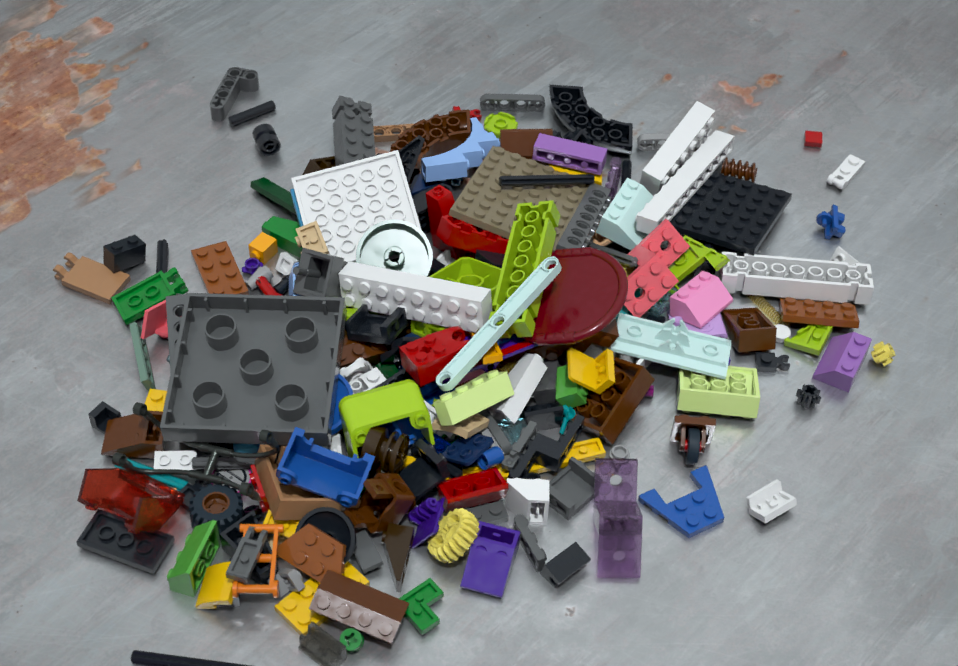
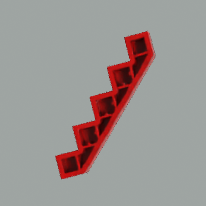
M450 215L441 217L436 233L443 243L448 246L476 253V249L505 254L509 241L505 237Z

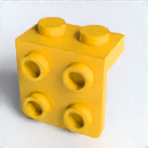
M574 348L567 350L568 378L572 382L599 395L615 383L613 351L606 349L594 359Z

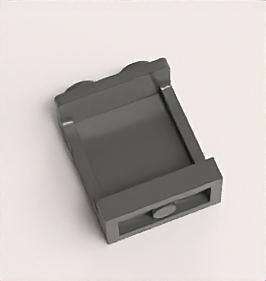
M571 457L568 466L549 482V506L566 520H570L601 492L603 480L597 473L588 469L583 462Z

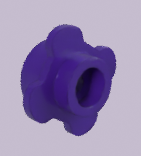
M249 258L245 261L242 272L253 275L260 266L263 267V263L259 262L256 258Z

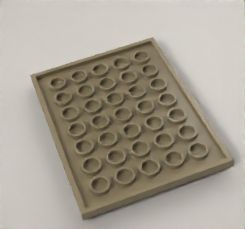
M493 146L451 207L449 215L509 239L513 221H518L515 213L519 203L532 202L533 206H535L540 201L553 200L561 215L558 227H555L556 237L553 252L590 184L500 186V176L570 174L557 172L551 166L539 164L533 159H527L517 153L506 151L502 147Z

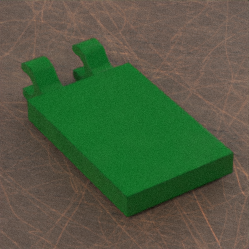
M173 267L166 273H163L161 270L111 298L124 322L128 325L143 317L145 310L166 300V296L185 294L189 290L178 274L177 269Z

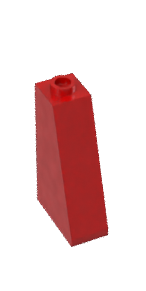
M441 185L426 192L433 246L443 252L450 250L451 257L455 260L470 253V251L448 246L436 235L441 217L449 215L450 209L455 203L452 192Z

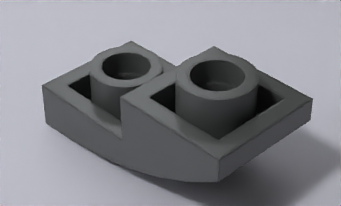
M364 529L356 533V547L353 554L363 573L383 565V561L366 530Z

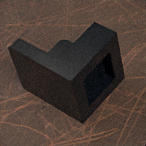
M103 401L88 414L91 426L104 435L108 420L121 417V413Z

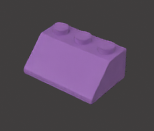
M856 332L832 337L812 378L849 393L867 356L872 339Z

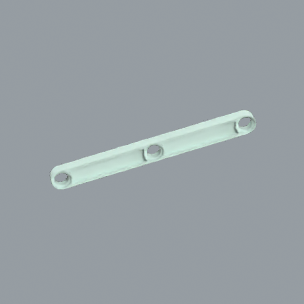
M556 257L546 258L437 375L436 383L442 391L452 390L560 273L562 267ZM556 264L554 268L547 269L549 265ZM504 320L503 324L495 326L498 321ZM451 378L448 383L442 384L444 379Z

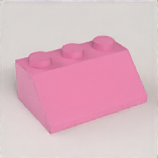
M702 271L670 296V316H680L684 322L702 328L733 302V298L719 277Z

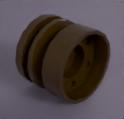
M381 426L371 427L365 438L360 458H363L365 453L373 455L375 459L371 470H376L381 464L382 473H388L389 471V473L399 474L407 458L409 436L404 433L400 435L399 432L394 431L389 437V430Z

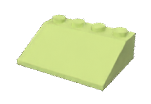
M728 366L726 379H721L678 368L677 410L701 412L703 414H721L726 417L740 416L745 419L757 418L760 403L757 369Z

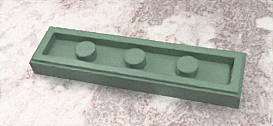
M133 322L129 326L140 380L149 392L150 389H156L146 339L141 338L142 329L138 323Z

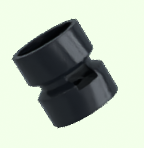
M260 124L253 130L254 141L262 155L272 156L280 150L281 143L272 125Z

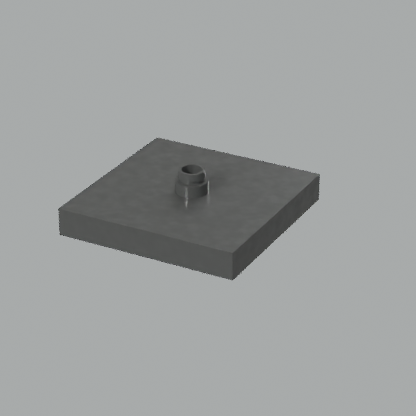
M187 293L160 424L164 441L267 444L259 441V433L264 429L272 431L273 438L278 441V445H288L294 428L298 427L305 430L304 436L306 439L309 440L310 437L314 439L313 444L330 447L347 314L345 297Z

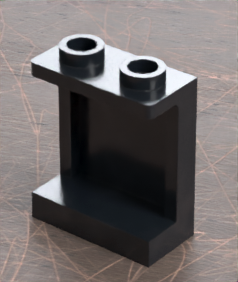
M363 304L345 322L348 340L390 345L408 325L405 308L397 307L390 316L369 314L367 304Z

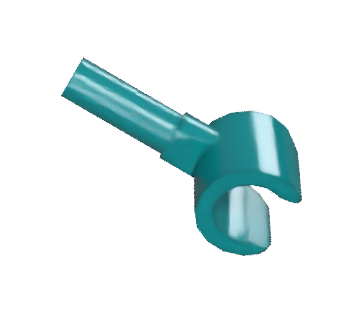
M563 405L564 418L559 431L560 434H564L567 423L576 415L575 410L571 406Z

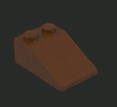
M757 307L721 311L731 343L738 352L746 354L750 353V351L767 352L768 350L775 349L777 328Z

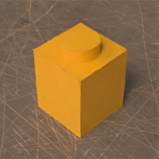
M261 232L248 245L250 258L258 259L263 265L278 253L277 239L264 232Z

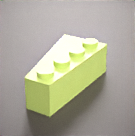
M493 370L479 375L466 384L455 388L452 392L439 396L440 399L433 402L441 426L455 425L514 395V391L507 371L498 372V370Z

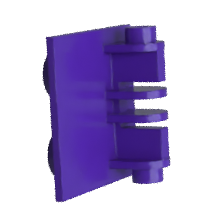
M444 497L439 501L435 498H427L409 512V521L418 525L412 549L419 544H423L426 539L437 533L439 529L438 521L444 511Z

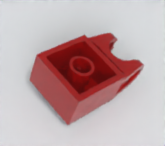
M459 326L428 334L425 337L399 347L402 367L421 387L435 381L437 375L470 340L464 341L465 331ZM456 332H460V335H459L458 338H456V339H453V338H452V336H453Z

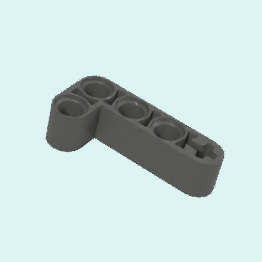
M231 67L227 70L210 101L211 118L214 121L220 122L226 119L240 91L256 92L259 89L258 73L254 70L240 67Z

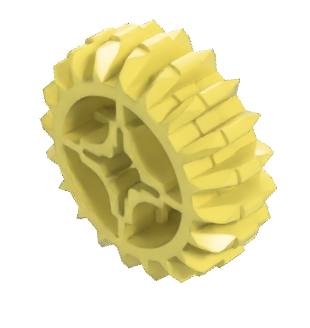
M456 508L453 512L449 511L448 515H444L443 519L438 521L439 529L434 536H430L428 539L427 548L436 560L444 564L447 562L451 563L453 560L457 561L460 556H464V553L474 544L473 541L478 536L479 522L475 515L463 508Z

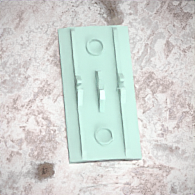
M619 313L617 319L619 337L611 345V351L726 379L731 340L688 330L683 320H680L679 326H675L673 324L675 318L660 323Z

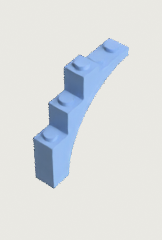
M477 117L470 118L471 134L463 144L446 153L421 158V174L425 182L467 177V170L471 167L480 166L493 146L500 147L499 138H496L493 132L487 133Z

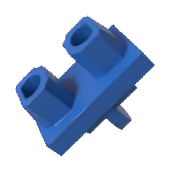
M833 204L830 212L823 211L817 215L816 222L824 227L826 239L830 240L832 236L841 238L845 233V227L841 225L844 222L845 214L838 212L837 205Z

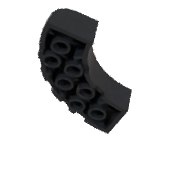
M549 85L553 110L569 131L574 132L582 128L591 140L590 145L607 148V151L631 155L633 146L632 123L619 122L613 119L609 121L602 118V114L587 105L583 87Z

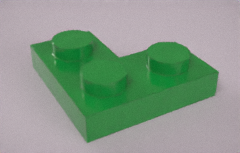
M431 578L398 598L410 603L405 617L421 635H424L440 624V619L429 606L443 598L444 592Z

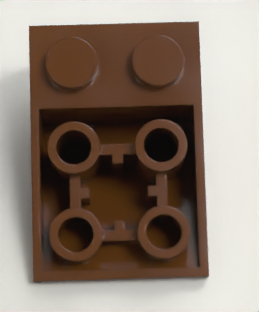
M149 411L153 414L154 418L161 422L162 411ZM131 414L108 420L101 455L113 456L115 453H122L126 457L154 459L155 451H165L167 441H164L160 428L142 416Z

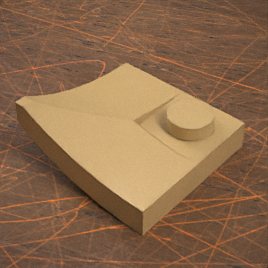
M476 413L455 425L441 426L437 417L432 423V430L451 432L467 439L488 427L490 420Z

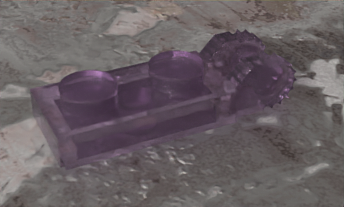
M619 157L611 158L610 167L612 168L608 172L607 182L609 183L605 184L606 188L611 189L609 194L612 197L611 201H613L617 194L621 175V159Z

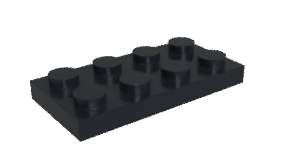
M98 509L76 542L78 547L154 574L175 540L173 535Z

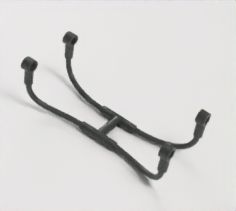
M138 402L134 404L133 414L142 416L160 428L161 422L154 418L153 414L147 410L146 404ZM264 429L259 433V441L267 443L274 449L262 453H240L205 443L182 442L199 449V451L211 453L204 473L195 470L137 468L122 453H115L112 463L126 470L141 474L185 475L189 478L209 483L228 485L239 490L241 495L260 501L261 497L253 489V484L242 482L239 485L224 479V477L212 475L219 455L230 458H264L275 455L279 451L278 441L273 438L272 431Z

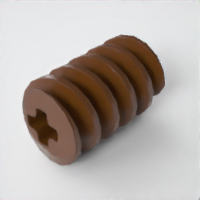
M725 157L721 174H724V176H734L735 178L737 176L741 180L744 178L745 181L751 179L752 183H755L758 168H756L754 162L750 167L748 161L744 165H742L741 160L735 164V159L733 158L728 163V157Z

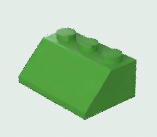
M212 520L195 526L192 533L188 534L183 551H179L176 564L173 569L169 570L167 575L170 591L195 598L203 582L206 568L211 566L221 546L217 521Z

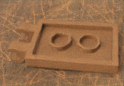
M70 252L64 256V259L68 260L65 265L72 269L68 272L63 266L58 264L53 269L54 272H57L54 277L61 280L63 286L107 304H111L113 302L111 297L120 293L131 280L130 275L122 271L113 273L102 263L84 256L78 259Z

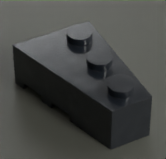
M254 510L220 533L222 549L231 558H233L243 537V533H240L239 530L240 524H259ZM255 533L252 540L257 541L260 533ZM267 540L261 554H272V549ZM277 562V565H276V573L279 571V570H278V562ZM256 563L250 577L258 585H268L267 580L270 578L271 563Z

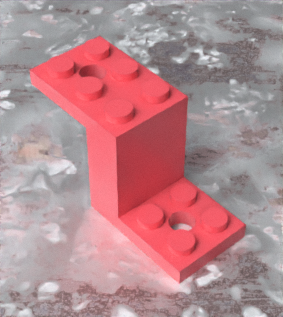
M667 219L661 222L627 254L638 259V266L627 277L628 294L624 306L632 316L640 318L679 282L668 267L690 246ZM668 241V247L665 250H661V243ZM642 288V295L636 298L634 295L636 289Z

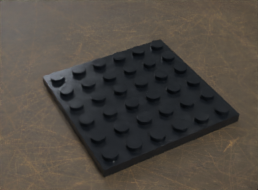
M714 171L671 219L670 223L679 234L754 256L790 202L792 193L752 183L748 180H741L734 176H724Z

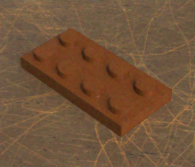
M227 241L191 250L192 258L207 293L249 295L247 286Z
M780 298L779 308L782 322L859 328L860 321L856 307L851 303L844 302L838 304L831 301L816 302L811 299Z

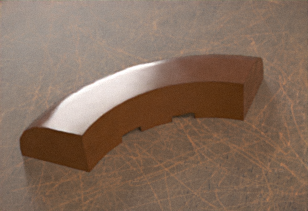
M470 109L448 111V114L442 116L438 114L433 115L429 120L423 119L416 122L414 127L409 130L406 129L398 136V140L391 145L390 152L399 151L419 135L425 139L409 184L412 183L415 175L421 173V158L448 152L463 144L470 137Z

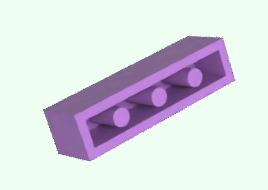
M539 133L533 148V160L601 175L607 158V148Z

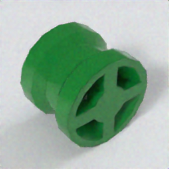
M348 628L340 635V644L349 652H357L364 645V637L355 628Z

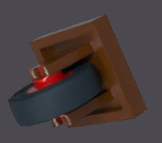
M685 414L675 415L670 433V441L679 442V451L685 452L686 464L696 465L699 453H704L706 444H711L716 427V419L707 416L690 417Z

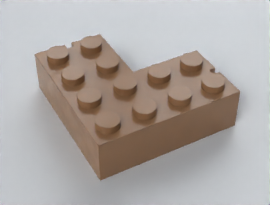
M260 444L258 453L271 451L274 448L269 445ZM287 445L281 446L276 463L274 462L277 453L269 457L255 459L254 464L274 520H301L308 512L320 507H331L342 512L348 508L342 506L339 502L291 484H282L278 480L276 471ZM359 498L356 506H351L349 508H359L361 499Z

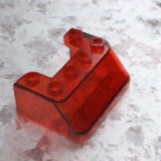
M125 468L85 469L77 501L84 504L88 510L96 511L98 508H104L114 511L115 515L127 518L124 526L128 528L129 532L139 534L141 531L155 533L156 530H161L182 506L185 495L146 474L136 473Z

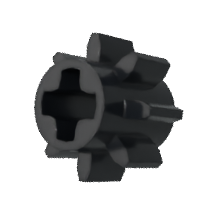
M803 385L802 390H797V403H800L803 408H814L815 404L820 403V390L814 385Z

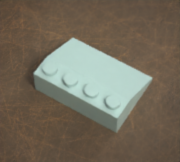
M627 178L603 214L596 233L632 250L649 235L636 230L637 222H635L637 213L643 210L646 203L653 199V195L643 185Z

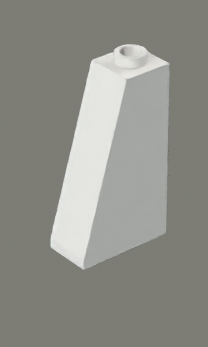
M525 353L509 372L508 376L514 395L487 408L495 420L515 424L548 368L543 363L544 360L536 353Z

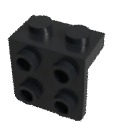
M421 438L415 442L420 457L399 472L400 477L416 499L421 498L450 476L446 466L448 461L442 453L437 454L434 446L430 442L427 444Z

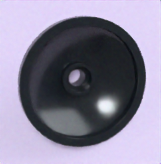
M320 507L308 512L300 520L295 533L307 524H312L346 545L344 564L351 559L356 547V531L352 521L344 512L331 507Z

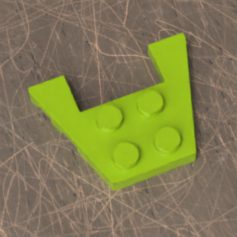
M685 235L683 238L690 247L668 268L680 282L706 260L709 261L716 271L720 270L730 260L726 255L720 254L716 250L708 248ZM677 284L667 292L669 303L670 296L680 289Z

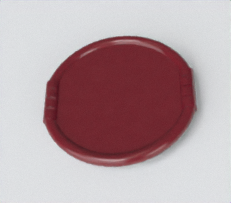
M593 247L556 249L552 252L551 257H556L559 260L562 269L543 290L538 316L533 319L535 322L533 337L521 338L538 344V346L576 344L597 334L616 318L627 298L628 278L618 260L610 254ZM556 264L549 265L548 269L554 268Z

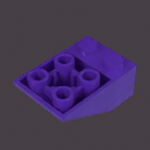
M479 521L478 536L474 539V544L471 545L460 587L502 598L519 548L520 531Z

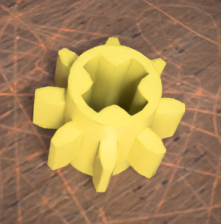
M883 341L875 344L873 347L874 351L871 352L876 364L882 363L883 366L892 363V357L896 356L890 343L884 345Z

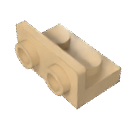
M317 221L296 228L298 236L295 239L298 247L330 254Z

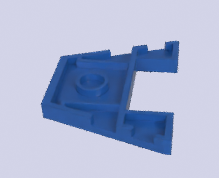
M706 465L690 472V478L699 488L698 490L666 504L654 488L639 495L638 501L642 505L646 504L657 516L661 515L668 520V524L687 538H691L723 523L725 517Z

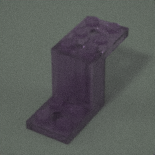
M595 458L593 520L598 532L597 578H641L643 515L636 502L637 459ZM613 475L621 476V482L613 485L610 483V478ZM617 551L625 553L624 559L620 561L615 560L613 555Z

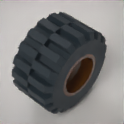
M207 484V487L202 486L199 488V492L195 491L193 498L190 499L189 510L192 528L214 520L217 521L220 537L221 532L244 517L241 494L237 493L235 488L230 489L228 485Z

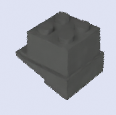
M303 248L299 267L293 268V273L297 275L293 293L311 297H342L338 273L348 262L344 261L342 257Z

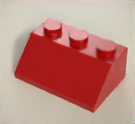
M497 468L444 480L437 485L439 500L443 497L445 498L443 503L445 513L454 511L456 508H472L484 503L497 502L506 497L509 489L508 483Z

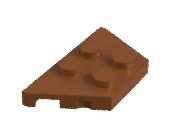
M307 524L278 545L277 556L321 583L328 569L341 575L344 574L346 545L314 525Z

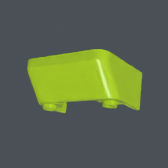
M407 379L342 398L339 402V413L347 453L350 458L354 454L358 455L357 447L363 446L371 427L409 417L410 424L416 429H421V433L426 440L435 445L430 414L419 386L413 380Z

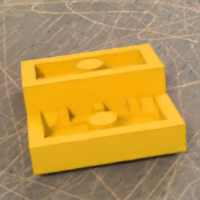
M230 562L218 563L206 568L195 605L196 609H216L217 605H232L233 580L226 578V571Z

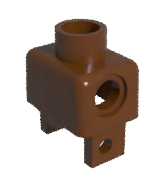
M377 473L373 479H366L363 483L366 490L360 498L359 508H346L344 513L350 518L355 528H367L372 534L387 531L389 523L399 524L403 516L409 514L414 509L415 496L399 474Z

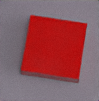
M805 130L804 146L821 148L822 132Z

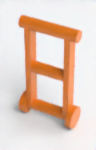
M240 524L239 530L240 533H243V537L249 526L255 527V533H261L262 529L267 530L268 533H274L272 554H260L257 563H271L269 585H255L233 580V598H238L239 593L273 594V598H278L279 580H275L279 533H284V524Z

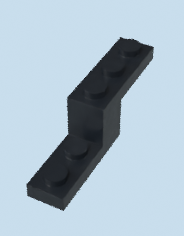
M577 414L573 421L570 420L565 435L562 434L558 441L537 433L534 440L530 439L525 454L522 453L519 456L517 466L510 470L508 478L525 479L534 463L558 472L583 431L585 417Z

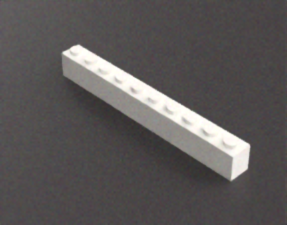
M718 130L709 135L707 140L700 145L699 149L693 152L690 159L685 161L684 165L677 170L673 177H670L667 184L663 185L661 190L653 196V199L646 203L643 210L637 213L635 222H637L636 230L650 234L665 219L670 222L720 166L725 157H728L733 151L735 136Z

